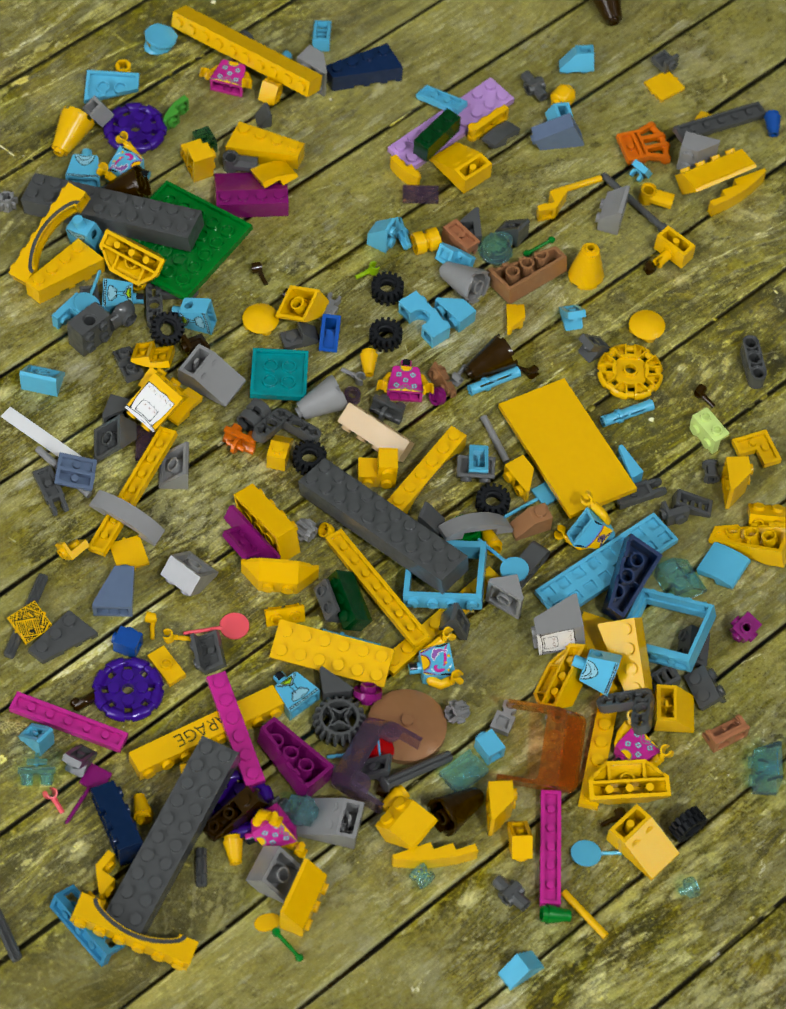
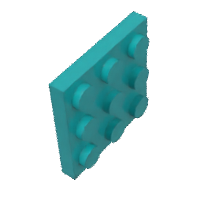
M253 348L250 398L300 401L307 391L309 351Z

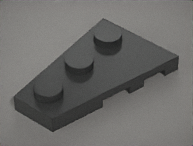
M68 610L28 648V653L40 663L45 664L63 655L65 651L82 645V642L98 637V632Z

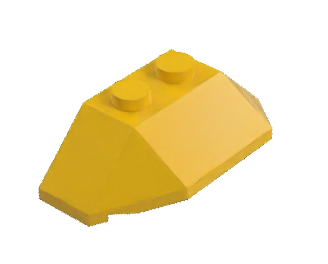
M106 229L99 244L109 271L137 286H142L157 278L166 261L159 253L109 229Z
M250 558L248 560L241 559V573L258 591L266 593L281 592L289 595L292 593L298 594L316 581L319 577V565H311L310 563L295 560Z
M569 643L565 647L566 649L559 652L548 662L533 693L539 708L558 710L573 706L584 683L579 680L582 670L571 666L575 654L587 658L586 644Z
M646 759L605 761L588 780L590 801L601 804L648 803L671 797L669 775L665 772L663 773Z

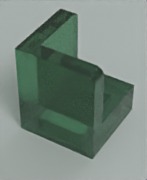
M209 126L192 131V141L201 139L202 143L208 142L210 148L217 152V140Z

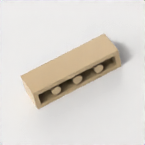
M348 403L337 421L342 424L341 428L349 433L352 431L356 433V438L364 443L368 441L373 444L371 448L377 452L379 448H398V461L400 462L405 461L415 444L354 403Z

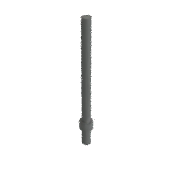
M606 172L601 175L602 179L614 190L621 188ZM628 195L627 202L656 226L658 232H661L668 226L657 219L633 196Z

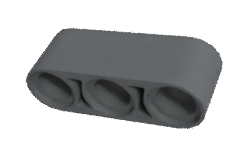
M747 335L743 338L740 355L748 385L753 389H760L764 385L767 370L758 338L753 335Z
M532 541L519 556L529 566L527 577L520 581L521 589L550 555V551L536 541Z

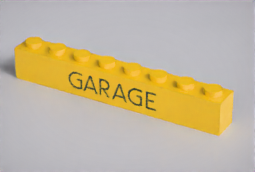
M274 685L237 701L247 730L252 727H259L265 721L273 717L278 718L284 713V702ZM218 711L128 752L129 762L139 780L150 779L162 770L171 769L174 764L188 761L202 735L219 744L227 742L228 739Z

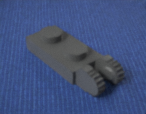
M51 465L32 471L33 477L52 515H58L57 508L54 505V502L60 501L64 512L69 511L61 486L54 484L55 474Z
M661 478L644 480L635 483L637 492L615 500L619 510L664 496L667 493L666 487L653 489L662 484Z

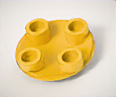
M253 304L243 313V326L246 330L268 336L279 323V318L275 316L277 311L268 304Z
M651 310L638 311L629 320V332L647 343L654 342L665 331L664 319L658 313Z

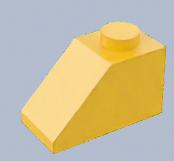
M275 435L271 439L267 452L266 468L285 471L294 438Z
M528 821L507 822L509 851L512 860L515 859L522 862L527 859H533V835Z

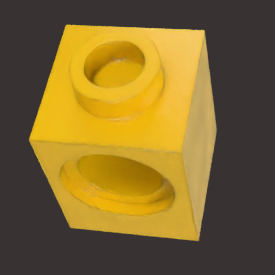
M269 77L265 78L262 81L258 100L263 103L267 102L269 106H274L281 99L284 85Z

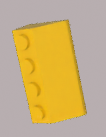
M733 147L725 150L724 155L716 154L709 157L710 160L707 162L701 160L694 163L695 167L693 168L687 166L680 169V173L676 174L675 178L681 194L685 195L704 190L757 166L743 149L735 150Z

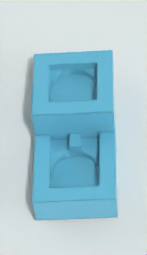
M443 242L440 243L435 259L442 264L450 261L472 267L476 260L469 253Z

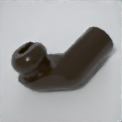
M93 690L82 699L78 697L73 698L70 706L75 711H81L93 704L95 700L94 692L96 690Z

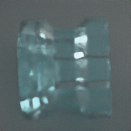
M421 863L411 872L409 878L412 881H416L420 889H424L434 880L436 875L432 871L429 872L427 866Z

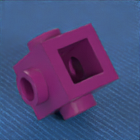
M747 611L741 617L738 615L730 623L732 627L729 631L732 633L731 637L738 643L740 641L742 643L752 642L758 635L756 631L762 624Z

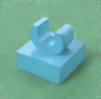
M637 159L632 163L635 169H632L629 173L631 177L639 173V177L636 179L639 183L644 179V176L649 179L653 174Z

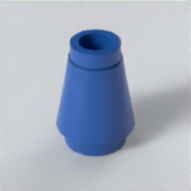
M777 110L767 111L764 121L769 137H777L780 131L781 115Z

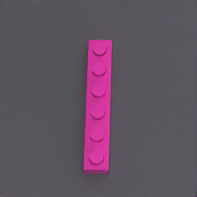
M226 671L207 676L206 681L232 750L239 752L240 762L238 769L245 787L247 785L253 787L265 783L264 774Z
M18 691L9 706V712L121 753L129 737L127 732Z
M541 790L539 906L546 904L561 906V791Z

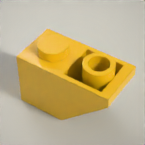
M521 455L504 465L503 477L507 483L512 485L516 495L526 502L529 498L534 467L524 455Z

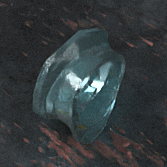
M495 232L487 235L478 248L482 260L496 266L509 261L513 255V237L508 232Z

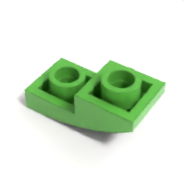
M185 95L176 100L167 110L163 118L167 131L175 128L180 123V116L189 111V99Z

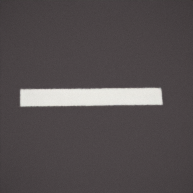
M9 407L0 416L57 457H59L60 452L81 456L12 407Z

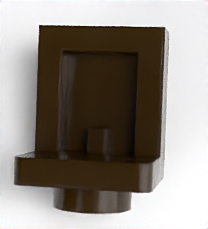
M202 333L191 338H187L185 334L181 336V350L184 354L187 353L188 356L198 344L210 349Z

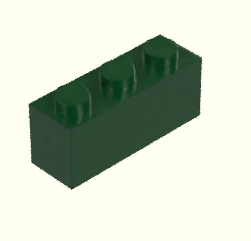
M447 108L414 139L413 153L428 162L460 131L461 117Z
M335 570L327 579H329L340 608L338 617L343 630L361 632L373 620L354 572Z

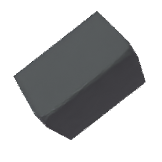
M267 102L255 114L258 128L261 129L271 127L272 114Z

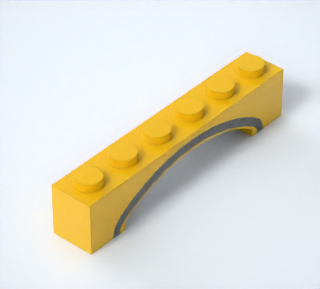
M69 182L61 189L59 197L51 204L47 215L41 219L36 232L31 234L30 241L26 247L22 248L16 262L10 266L8 273L14 280L26 286V280L38 271L41 253L51 234L68 217L77 212L82 213L91 198L85 191Z
M451 426L387 501L408 515L421 493L436 474L452 459L455 460L457 455L464 450L467 435Z
M84 892L81 893L69 920L73 922V925L81 929L87 928L92 930L99 937L106 936L118 945L125 944L136 953L148 954L155 961L169 963L176 970L186 971L198 946V941L181 934L177 938L163 939L133 932L109 916L100 905V899Z

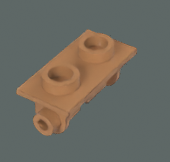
M435 361L427 373L429 379L434 384V387L440 386L445 390L446 397L454 398L457 395V390L452 381H449L450 377L446 372V368L438 365Z

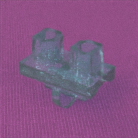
M35 753V759H27V765H35V767H18L22 786H33V775H41V786H52L54 775H56V768L40 767V765H47L48 760L40 759V754Z

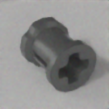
M708 459L702 462V468L705 472L703 481L707 484H714L720 481V475L717 470L719 462L715 459Z

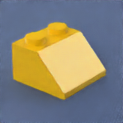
M290 285L275 316L276 318L306 323L322 317L329 300L319 289Z
M749 456L726 457L721 473L725 509H729L745 493L747 485H750V475H753V464H750Z
M513 780L488 781L485 796L488 836H492L511 817L512 809L516 808L518 795L517 788H513Z
M399 796L375 826L385 842L414 851L438 820L414 800Z

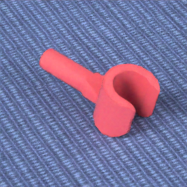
M50 787L52 791L51 797L47 791H43V797L48 800L51 799L59 813H64L65 811L57 799V789Z

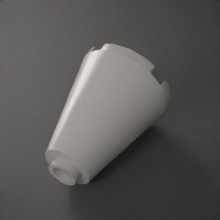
M450 261L440 266V277L468 303L475 304L480 301L478 298L481 295L484 296L490 285L488 271Z
M330 375L296 403L295 411L300 418L303 417L304 420L345 410L348 402L343 392H341L333 375Z

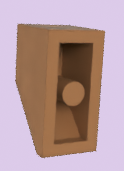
M546 503L527 508L510 522L514 529L511 533L515 541L551 530L553 517Z

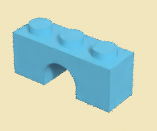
M415 291L399 301L398 312L409 324L415 320L426 322L422 325L421 337L432 348L450 337L451 327L449 322L444 320L438 311L428 304L423 295Z

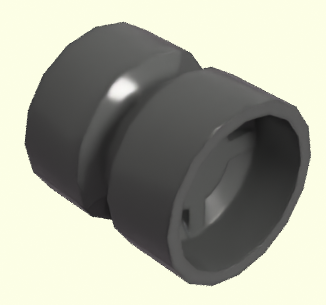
M253 398L246 406V409L239 414L237 422L246 432L253 431L255 425L272 411L264 401Z

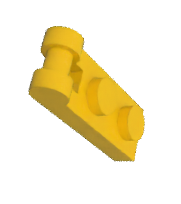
M504 104L499 108H495L489 115L483 116L477 123H470L468 125L467 140L474 142L497 125L508 120L509 108Z

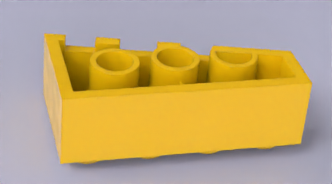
M239 121L225 146V151L234 150L238 155L258 157L259 165L272 161H285L292 169H298L304 158L305 143Z
M252 483L234 494L236 508L280 554V559L289 560L301 552L296 523L290 521L285 512L279 510L274 501L265 496L262 489H258Z
M642 617L597 624L608 652L622 655L617 675L623 690L648 688L654 696Z

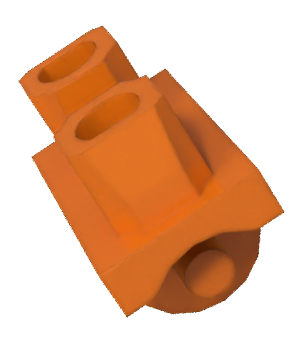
M236 423L231 427L226 426L224 428L222 442L231 447L230 452L233 454L239 450L253 455L257 441L252 438V430L247 434L242 433L241 425Z

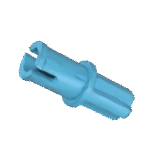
M396 217L395 227H397L395 236L399 239L403 249L408 250L412 247L408 236L409 230L404 226L402 218Z

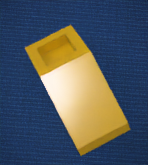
M558 188L550 191L548 203L537 205L536 218L538 222L554 219L566 202L567 188Z
M110 850L95 865L100 900L111 898L116 891L115 878L109 875L116 866L115 854Z

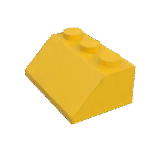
M304 858L280 910L279 928L303 937L305 931L309 932L313 923L311 917L313 913L317 914L321 905L320 897L321 895L325 896L329 888L327 875L307 858Z

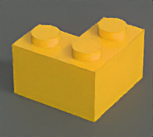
M201 139L181 144L180 155L193 182L214 176V169L216 168L214 158H216L214 149L210 148L208 142L202 143Z
M379 448L377 458L358 457L357 480L368 488H395L398 472V448Z

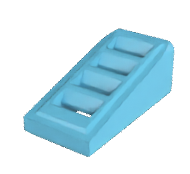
M315 20L312 46L320 51L328 52L330 50L331 21Z
M622 444L619 445L617 451L618 460L634 484L641 482L643 470Z

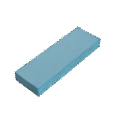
M426 85L416 94L418 100L442 110L448 108L457 115L468 106L466 100Z

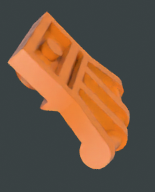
M653 121L637 130L616 135V140L627 165H631L635 159L643 162V164L649 160L660 161L663 164L671 162V156L669 155L670 143L666 141L665 133L661 132ZM646 132H652V133H653V134H650V135L642 136V135L645 134ZM654 141L659 142V143H655V144H651V145H646V146H645V144H644V143H649V142H654ZM659 150L662 151V154H660V153H650V152H655V151H659Z

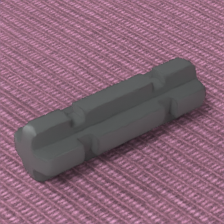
M199 847L196 849V886L204 888L207 886V849Z

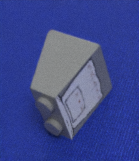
M577 593L570 595L533 618L534 626H531L534 649L538 648L539 656L561 652L566 649L565 647L569 643L586 644L584 624Z

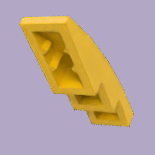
M763 168L734 179L733 185L723 189L719 198L710 200L707 211L709 215L714 216L753 193L764 182L766 169Z
M431 842L417 846L414 851L408 849L392 855L391 864L393 867L413 869L457 865L477 859L478 848L476 844H472L456 850L454 844L450 843L434 849Z

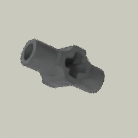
M529 70L523 72L521 79L524 81L525 93L528 96L535 95L540 102L545 101L549 94L546 91L544 79L541 76L534 77Z
M498 875L493 880L492 885L499 891L498 897L506 906L511 907L514 904L522 912L530 906L531 901L524 896L525 890L517 880L512 879L509 882L502 875Z

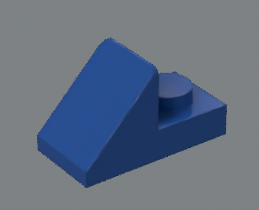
M322 315L319 351L337 353L341 326L340 315Z

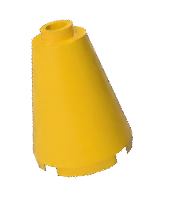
M66 106L63 107L52 144L54 154L59 157L67 156L91 131L95 123L93 119L89 120L87 118V113L73 106H70L68 109Z
M585 243L569 267V281L577 285L578 289L593 290L603 282L604 270L600 249L595 243Z

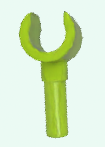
M372 261L369 264V268L355 275V278L359 279L368 274L376 276L380 267L375 268L377 262Z

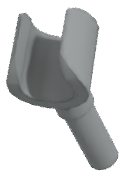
M463 364L457 373L454 372L452 374L451 381L456 387L463 382L461 375L466 369V364Z
M343 367L341 368V372L355 379L354 382L357 386L363 385V380H365L364 372L359 371L355 373Z

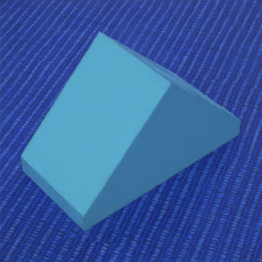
M469 444L468 473L488 474V446Z
M31 723L18 735L19 739L39 756H42L55 743L53 729L40 724Z
M531 950L516 954L499 971L498 975L511 991L544 969V966Z

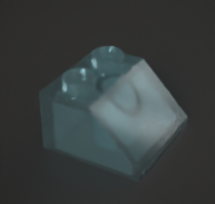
M673 557L656 566L654 577L664 593H672L676 596L692 599L707 592L706 587L688 560Z
M776 741L755 748L752 756L748 757V768H751L748 784L749 787H752V794L777 795L783 780L782 741Z

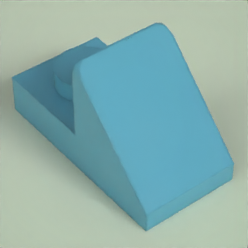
M78 292L52 314V322L55 328L60 329L63 325L67 324L70 318L72 319L79 314L74 307V298L79 294Z
M577 304L559 307L566 331L583 328L582 317H586V310Z

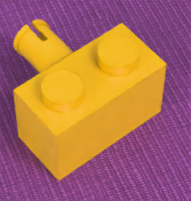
M668 225L656 236L654 249L660 254L653 259V264L657 268H662L670 260L682 269L693 259L696 245Z

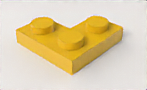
M766 429L732 439L731 444L737 456H748L756 453L763 468L781 463L782 459Z

